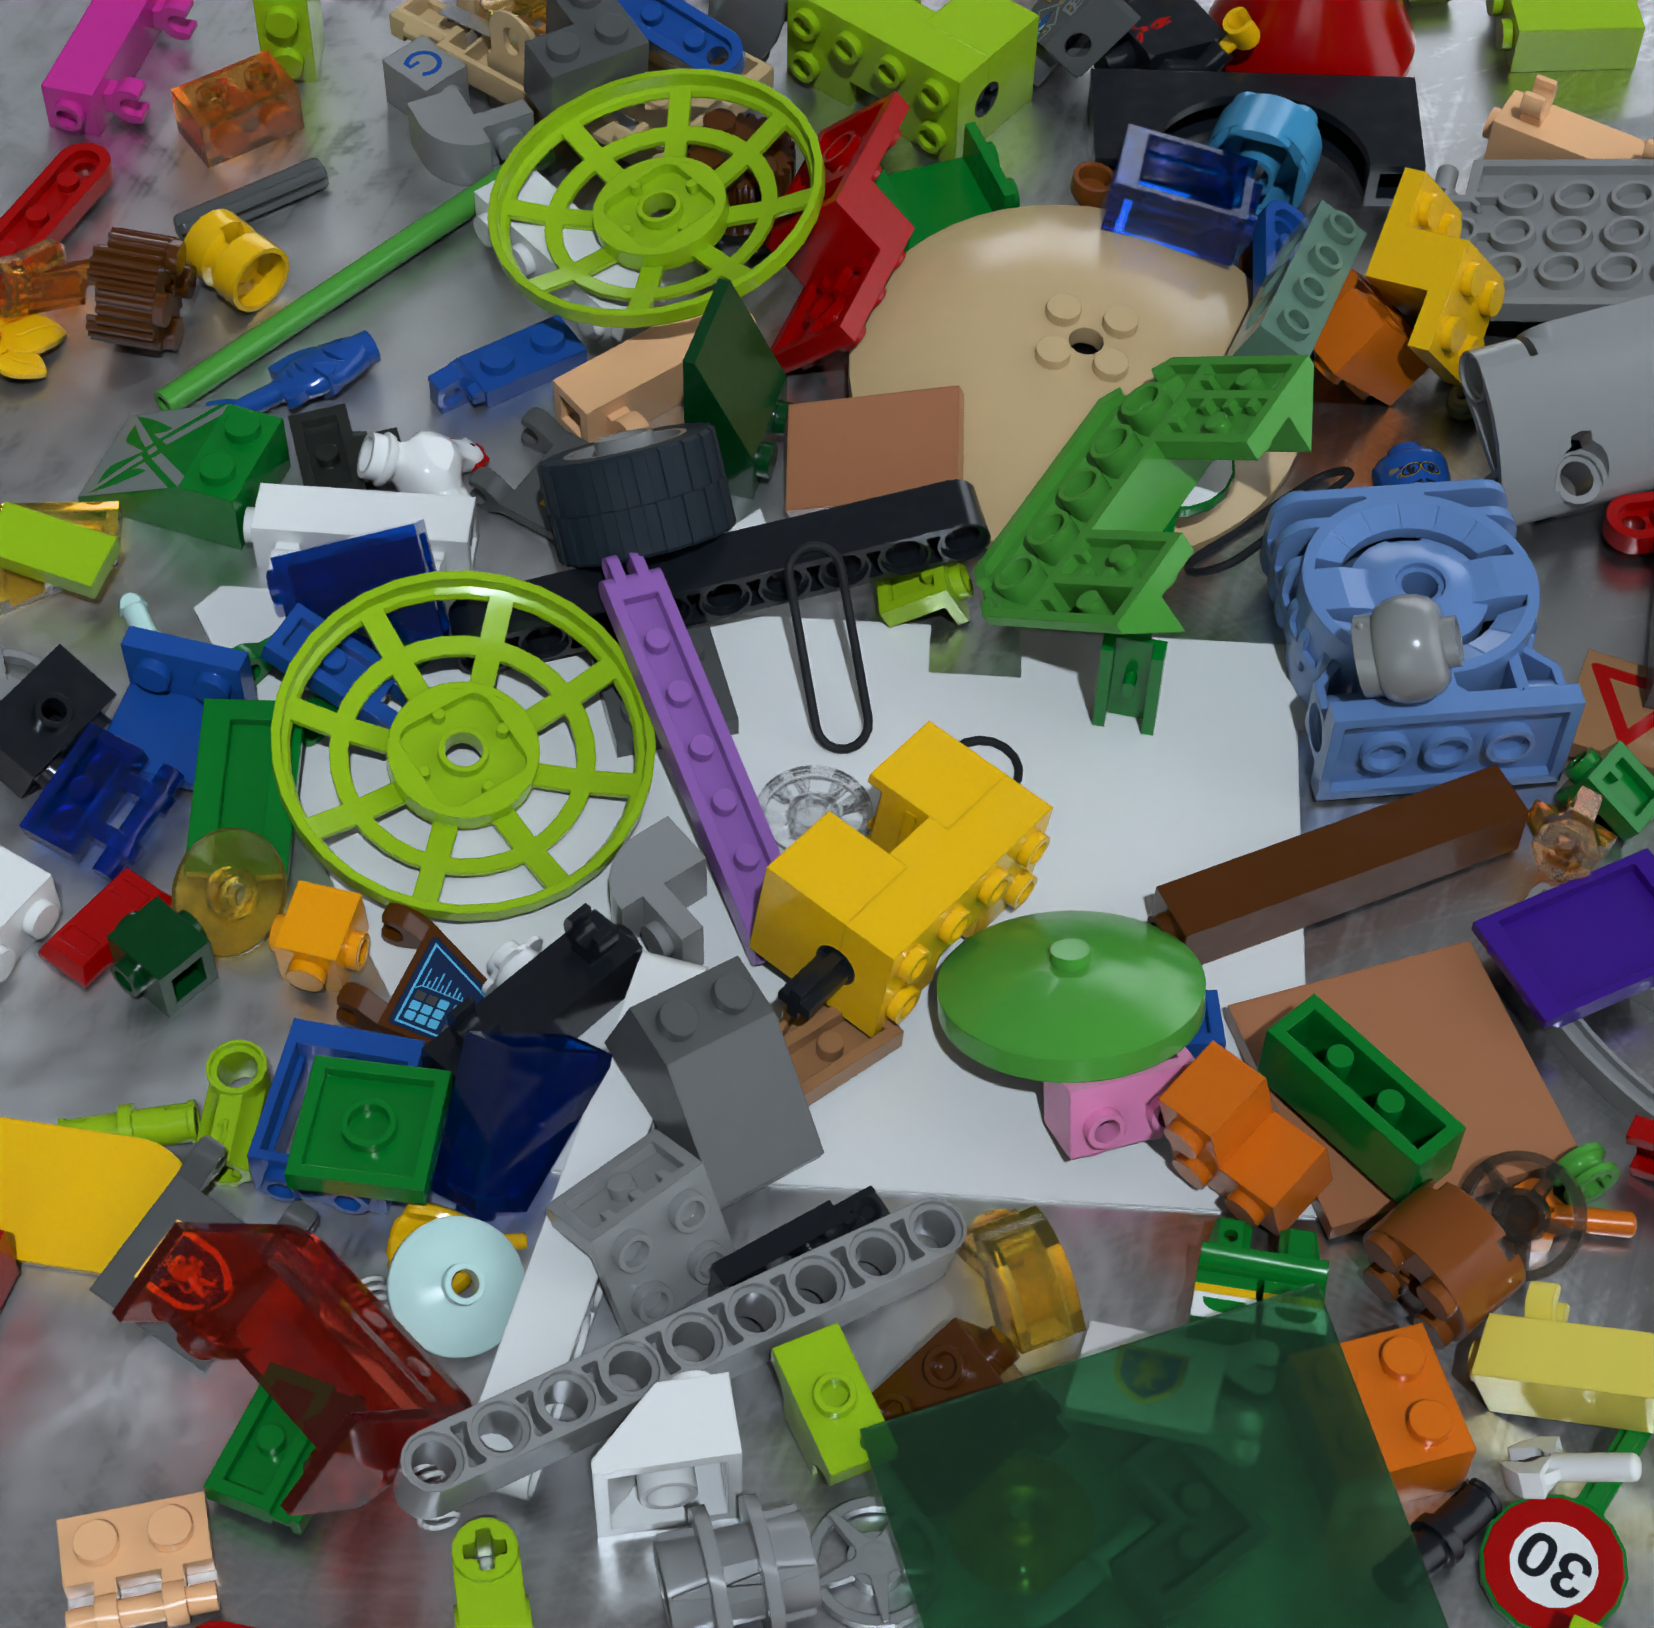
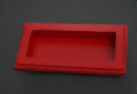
M126 867L37 952L38 956L87 989L114 963L107 935L115 930V927L123 917L133 911H139L157 896L171 908L177 904V901L129 867Z

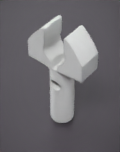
M1538 1436L1507 1447L1510 1461L1499 1462L1505 1488L1523 1499H1546L1548 1493L1557 1482H1636L1642 1474V1462L1636 1453H1564L1560 1436Z

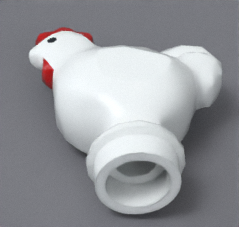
M419 430L408 441L399 442L397 437L391 432L380 434L370 431L366 435L360 449L357 474L359 478L372 481V484L377 487L385 485L389 481L394 484L398 492L472 497L463 484L462 474L470 471L474 473L478 468L487 466L490 458L486 455L481 445L473 443L465 437L459 440L448 438L433 431Z

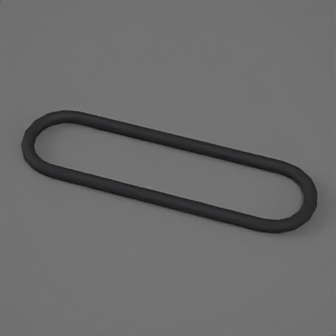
M807 542L797 546L789 554L785 563L784 578L811 728L815 739L825 749L834 753H850L860 749L868 741L873 730V716L846 567L842 556L832 546L823 542ZM809 551H821L828 554L833 559L837 569L864 719L863 730L860 736L848 744H836L829 741L823 734L820 726L794 581V565L803 553Z

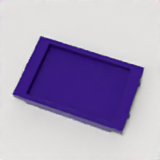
M1648 848L1473 922L1471 930L1543 1028L1549 1026L1563 1027L1654 987V855Z

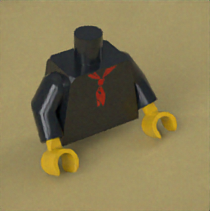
M1124 0L1141 19L1094 64V68L1224 72L1225 66L1234 58L1232 52L1236 48L1243 51L1250 50L1259 43L1260 30L1244 7H1236L1225 15L1222 24L1223 30L1195 0Z

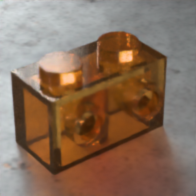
M268 50L171 89L178 131L208 168L304 128L299 87Z

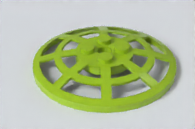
M678 68L645 72L617 79L594 88L558 107L533 126L512 149L500 168L490 193L487 221L491 244L505 276L517 290L542 309L567 320L598 327L640 328L667 325L703 315L713 291L693 299L661 307H653L655 301L689 295L717 283L719 278L730 280L741 298L760 287L781 270L805 243L818 220L825 196L826 170L818 137L807 117L786 96L764 83L739 74L712 69ZM692 98H710L736 103L758 111L768 117V119L746 142L722 130L690 126ZM669 99L667 127H658L633 133L615 140L604 147H601L584 128V126L594 120L623 108L655 100ZM786 131L795 140L806 160L810 177V188L778 197L779 193L774 173L762 155ZM563 140L583 160L561 182L549 206L516 200L521 187L535 166L551 149ZM688 145L714 148L731 155L716 170H713L701 161L687 158L686 156ZM665 146L663 157L644 160L626 169H623L616 162L638 151ZM749 169L760 186L761 202L730 206L725 188ZM597 175L606 184L595 200L593 211L569 209L577 193L592 177ZM659 210L669 213L662 217H650ZM804 210L794 229L773 253L753 269L743 265L762 246L773 227L775 218ZM511 220L545 226L544 232L547 248L555 266L558 268L557 270L531 279L526 278L513 254L510 237ZM757 223L749 238L731 257L714 247L722 238L727 227ZM563 230L596 231L602 248L574 262L565 247ZM692 261L697 262L709 271L686 282L660 287L665 270L680 267ZM616 263L627 268L640 270L635 288L608 284L592 276ZM575 284L581 289L599 297L629 302L626 310L595 308L571 303L549 293Z
M471 570L433 571L399 578L362 593L334 611L307 637L289 663L276 695L271 723L272 772L281 804L298 836L320 863L348 886L387 906L389 903L402 904L422 913L428 918L451 921L497 920L535 911L570 895L597 876L626 843L641 818L652 784L656 753L655 730L623 651L600 623L574 603L541 586L507 575ZM475 600L488 602L480 637L468 635L440 636L404 646L386 615L403 607L431 601ZM515 608L531 613L562 629L585 647L597 660V663L567 683L559 673L540 658L517 646L505 643L512 609ZM363 626L381 659L372 664L353 683L341 701L337 713L302 700L301 696L306 684L323 659L347 636ZM441 658H475L469 682H449L430 688L416 667L417 664ZM499 665L508 666L528 676L542 687L549 696L524 710L509 695L494 688ZM393 677L408 702L396 715L391 728L387 729L357 720L359 712L370 696ZM611 683L615 685L630 717L629 721L632 727L635 755L633 773L595 771V738L587 712L582 704ZM565 716L569 723L575 742L576 768L539 763L540 744L537 733ZM293 724L330 737V774L341 805L310 817L307 816L300 803L292 775L290 740ZM464 743L475 747L479 751L481 758L470 766H459L452 763L445 753L451 746ZM349 744L385 754L391 783L359 797L349 770ZM533 788L570 793L557 817L536 836L533 835L516 813V810L524 803ZM589 795L627 798L622 816L606 842L582 867L568 875L547 850L555 846L574 826L586 806ZM406 805L418 816L433 823L426 850L416 849L395 838L380 826L375 819ZM491 824L511 848V850L486 857H451L458 829L479 828ZM357 827L365 838L384 853L406 865L420 869L413 895L409 896L388 889L356 872L336 856L323 839ZM523 864L545 888L532 895L498 903L459 905L438 902L446 875L458 877L483 876L511 870Z

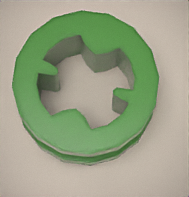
M1590 1142L1575 1148L1563 1156L1551 1169L1549 1177L1553 1180V1184L1558 1187H1566L1563 1196L1568 1205L1583 1206L1606 1193L1618 1181L1621 1175L1620 1169L1613 1162H1604L1606 1151L1601 1143Z

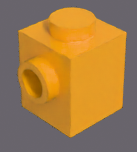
M298 881L286 914H277L269 934V950L275 953L282 979L305 991L318 992L322 989L340 992L342 987L349 982L352 971L362 970L370 946V936L367 933L369 924L362 894L306 881Z

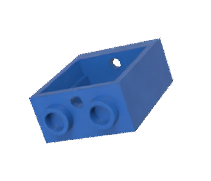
M294 1018L247 1154L255 1191L263 1192L270 1198L282 1202H293L303 1199L330 1204L335 1209L348 1214H363L369 1211L388 1215L392 1201L287 1188L284 1173L289 1154H286V1150L304 1099L315 1055L422 1067V1048L426 1045V1041Z

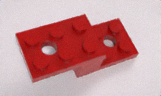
M897 91L821 130L817 136L826 170L825 196L818 220L805 243L785 265L804 287L770 348L785 374L798 368L807 370L817 364L822 357L837 350L847 352L856 346L866 333L864 324L869 314L886 295L884 286L890 274L903 262L906 256L904 248L915 227L874 183L882 171V167L879 164L886 151L899 140L902 133L899 127L910 109V106ZM805 159L785 195L810 188V177ZM804 210L775 218L773 227L764 241V244L772 253L794 229Z

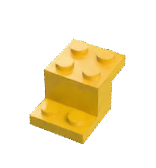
M1405 167L1365 276L1402 314L1417 317L1407 346L1444 382L1462 386L1459 376L1460 356L1465 351L1485 346L1483 338L1490 319L1499 313L1504 301L1505 288L1503 284L1505 280L1470 240L1460 238L1462 212L1431 176L1425 171Z

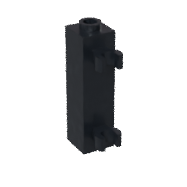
M584 903L564 920L565 933L479 1003L475 1005V1001L469 996L447 1014L449 1027L422 1048V1068L451 1071L453 1089L448 1107L471 1127L625 999L643 947L629 928L620 923H612L596 909L591 910V907Z

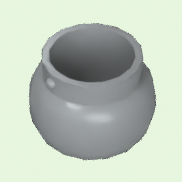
M1416 593L1392 596L1378 603L1371 613L1354 615L1352 618L1351 632L1354 660L1361 689L1367 698L1386 695L1389 700L1403 704L1428 701L1443 693L1452 679V668L1464 666L1463 642L1456 615L1444 617L1438 603L1428 596Z

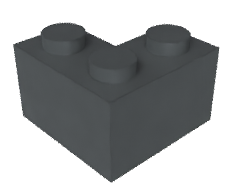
M546 0L545 35L525 41L524 91L545 118L558 107L594 88L617 79L648 72L650 42L617 0Z

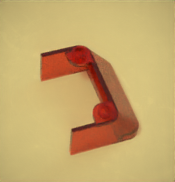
M175 1222L112 1311V1314L120 1323L168 1322L178 1333L176 1339L179 1345L188 1354L199 1360L211 1361L213 1358L220 1360L238 1359L316 1448L303 1463V1475L280 1505L289 1516L354 1510L364 1507L393 1484L400 1454L408 1438L430 1425L472 1407L471 1401L464 1391L334 1251L320 1238L298 1226L286 1224Z

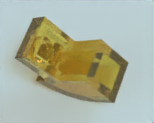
M1032 1206L1022 1211H1018L1016 1208L1012 1210H990L977 1216L973 1224L967 1226L966 1238L958 1251V1255L984 1279L995 1327L1012 1342L1021 1354L1086 1330L1070 1265L1053 1228L1039 1208Z

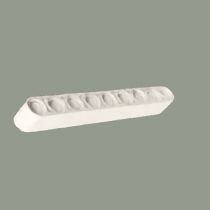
M643 951L634 971L615 1027L630 1007L709 970V967ZM608 1048L604 1054L552 1201L654 1129L659 1130ZM548 1214L545 1217L478 1403L583 1355L604 1294V1289L591 1257L552 1226ZM554 1403L545 1406L548 1413L560 1421L565 1405ZM490 1433L479 1437L484 1446L493 1452L503 1453L513 1449L510 1441L500 1434ZM543 1469L494 1492L529 1501L535 1493Z

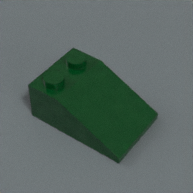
M719 278L683 359L684 423L705 422L715 426L730 495L753 500L762 477L770 479L774 472L778 455V445L776 442L779 436H788V405L794 403L787 402L786 374L732 282Z

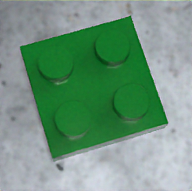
M315 1055L284 1173L287 1188L426 1205L453 1089L451 1071Z

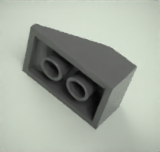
M739 956L731 958L630 1007L604 1042L659 1130L704 1163L720 1210L813 1162L824 1154L775 1011Z

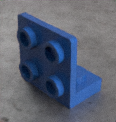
M129 626L120 645L130 684L94 754L96 767L193 790L204 698L257 699L249 654L241 650Z

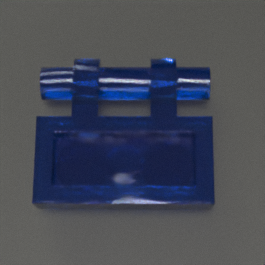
M90 722L19 827L26 836L76 863L80 862L92 843L100 846L105 850L92 867V870L101 878L111 882L121 873L126 864L134 865L144 850V847L140 844L158 817L165 818L176 803L172 796L185 777L177 769L165 763L162 764L151 782L140 777L139 773L149 760L144 750ZM126 796L136 801V804L119 829L106 822L122 798Z

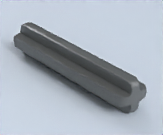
M318 158L307 159L176 214L173 218L175 231L180 240L184 241L190 228L201 216L212 210L223 208L232 211L245 222L326 189L329 185L327 171Z

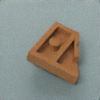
M786 1003L782 1009L779 1025L808 1106L902 1046L904 1031L890 1018L882 1025V1029L878 1034L869 1037L842 1017V1012L833 1006L829 1007L825 1003L808 1020L802 1015L797 1019L786 1013Z

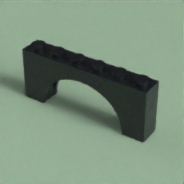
M1091 69L1087 107L1089 162L1102 163L1115 173L1117 182L1114 191L1146 196L1147 183L1155 169L1166 158L1182 148L1208 140L1223 110L1233 102L1239 93L1246 91L1256 94L1278 95L1296 104L1310 107L1318 117L1317 127L1322 139L1321 155L1336 163L1352 179L1359 191L1363 206L1391 207L1405 167L1425 171L1426 168L1415 77Z

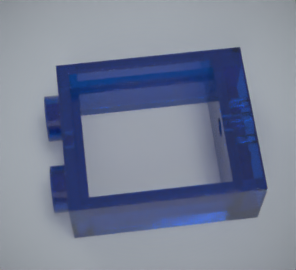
M1129 124L1115 166L1101 230L1139 238L1182 253L1231 266L1238 245L1248 248L1258 218V214L1255 213L1263 189V184L1254 182L1258 160Z

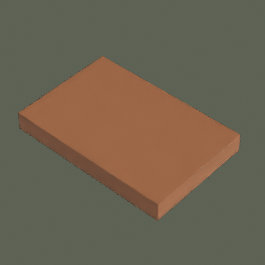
M959 385L788 405L785 512L789 517L946 480H963L964 393Z

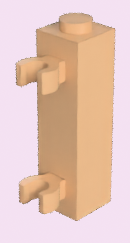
M1540 74L1535 77L1532 92L1526 90L1523 93L1514 90L1502 109L1495 106L1491 110L1482 132V137L1488 139L1484 160L1654 159V139L1642 140L1553 105L1558 81Z
M703 315L667 325L652 326L553 379L555 420L566 431L589 443L623 431L650 428L649 421L684 403L683 359Z

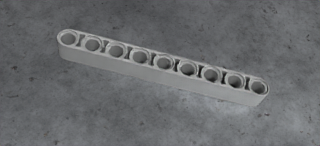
M931 1197L919 1200L418 1431L408 1438L400 1454L393 1482V1493L397 1504L404 1512L419 1519L430 1520L446 1515L610 1437L655 1382L669 1381L677 1374L692 1370L706 1371L710 1374L729 1372L730 1379L735 1378L770 1361L772 1348L837 1322L842 1327L937 1282L945 1276L966 1238L967 1224L963 1214L955 1205L944 1199ZM917 1234L931 1237L938 1243L940 1248H931L923 1244L917 1238ZM864 1261L875 1265L881 1271L882 1276L868 1274L861 1269L857 1262ZM797 1290H812L822 1298L824 1303H810L804 1300ZM741 1316L750 1317L763 1327L764 1332H750L742 1328L736 1318ZM674 1346H690L700 1353L703 1360L698 1362L687 1361L676 1353ZM615 1374L628 1375L638 1382L641 1390L633 1392L624 1391L612 1382L610 1376ZM554 1403L564 1404L576 1413L578 1419L570 1422L559 1421L548 1413L545 1406ZM490 1433L500 1434L510 1441L513 1449L503 1453L493 1452L484 1446L479 1437ZM422 1464L435 1465L443 1470L448 1479L438 1484L426 1483L414 1474L413 1468Z

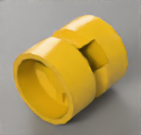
M224 208L216 209L201 216L190 228L184 239L187 250L185 264L196 266L197 278L206 285L214 287L219 295L241 311L247 313L254 312L267 306L278 296L286 283L289 273V258L285 252L265 236L256 233L248 223L232 211Z

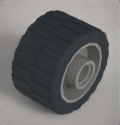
M682 423L658 428H639L623 431L552 455L542 460L537 466V474L558 560L568 568L601 567L602 558L613 555L619 558L620 563H626L629 560L628 553L630 552L638 553L644 559L674 552L716 538L731 530L736 523L716 429L710 423Z

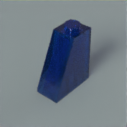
M424 519L283 552L270 558L273 569L267 570L266 578L273 603L276 606L283 605L286 617L295 605L300 603L326 620L334 611L366 591L399 578L437 571L425 522ZM445 600L403 607L386 614L401 641L414 643L440 636H452ZM363 626L355 631L367 634Z
M466 1031L430 1191L456 1203V1211L481 1221H494L497 1213L527 1212L608 1072L613 1054L569 1034Z

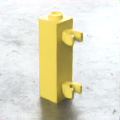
M1531 1281L1525 1297L1524 1317L1495 1313L1488 1314L1482 1338L1475 1339L1471 1345L1468 1356V1374L1471 1381L1475 1382L1489 1411L1654 1434V1333L1569 1323L1570 1307L1568 1303L1557 1302L1561 1291L1560 1284Z

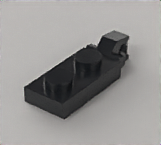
M871 1185L835 1205L828 1200L714 1262L708 1297L891 1214V1212H889Z

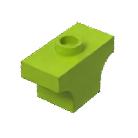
M838 1322L772 1348L771 1361L783 1394V1414L811 1475L822 1472L830 1487L896 1460L898 1447Z

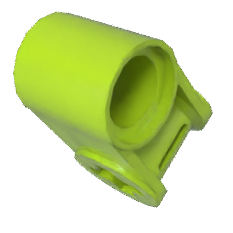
M481 1517L467 1522L458 1530L452 1541L451 1557L456 1605H453L455 1628H533L528 1594L525 1595L519 1544L514 1531L506 1523L495 1518ZM492 1556L495 1568L480 1570L477 1558Z

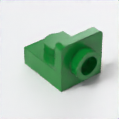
M1621 740L1599 753L1592 747L1584 750L1563 770V773L1569 779L1554 795L1558 802L1563 806L1582 795L1623 841L1638 835L1654 817V776Z

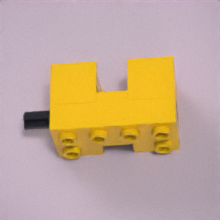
M931 721L922 726L870 773L868 783L881 791L876 814L867 823L866 828L872 831L865 837L835 814L828 811L766 867L749 948L791 978L779 990L778 998L787 1004L786 1013L794 1019L802 1015L808 1020L825 1003L829 1007L833 1006L842 1012V1017L869 1037L878 1034L882 1029V1025L889 1018L896 1024L901 1023L915 1008L920 999L921 991L933 980L939 956L961 936L968 939L985 929L1009 905L1014 909L1019 908L1028 899L1037 884L1038 878L1032 873L1036 863L1044 855L1051 840L1045 833L1053 807Z

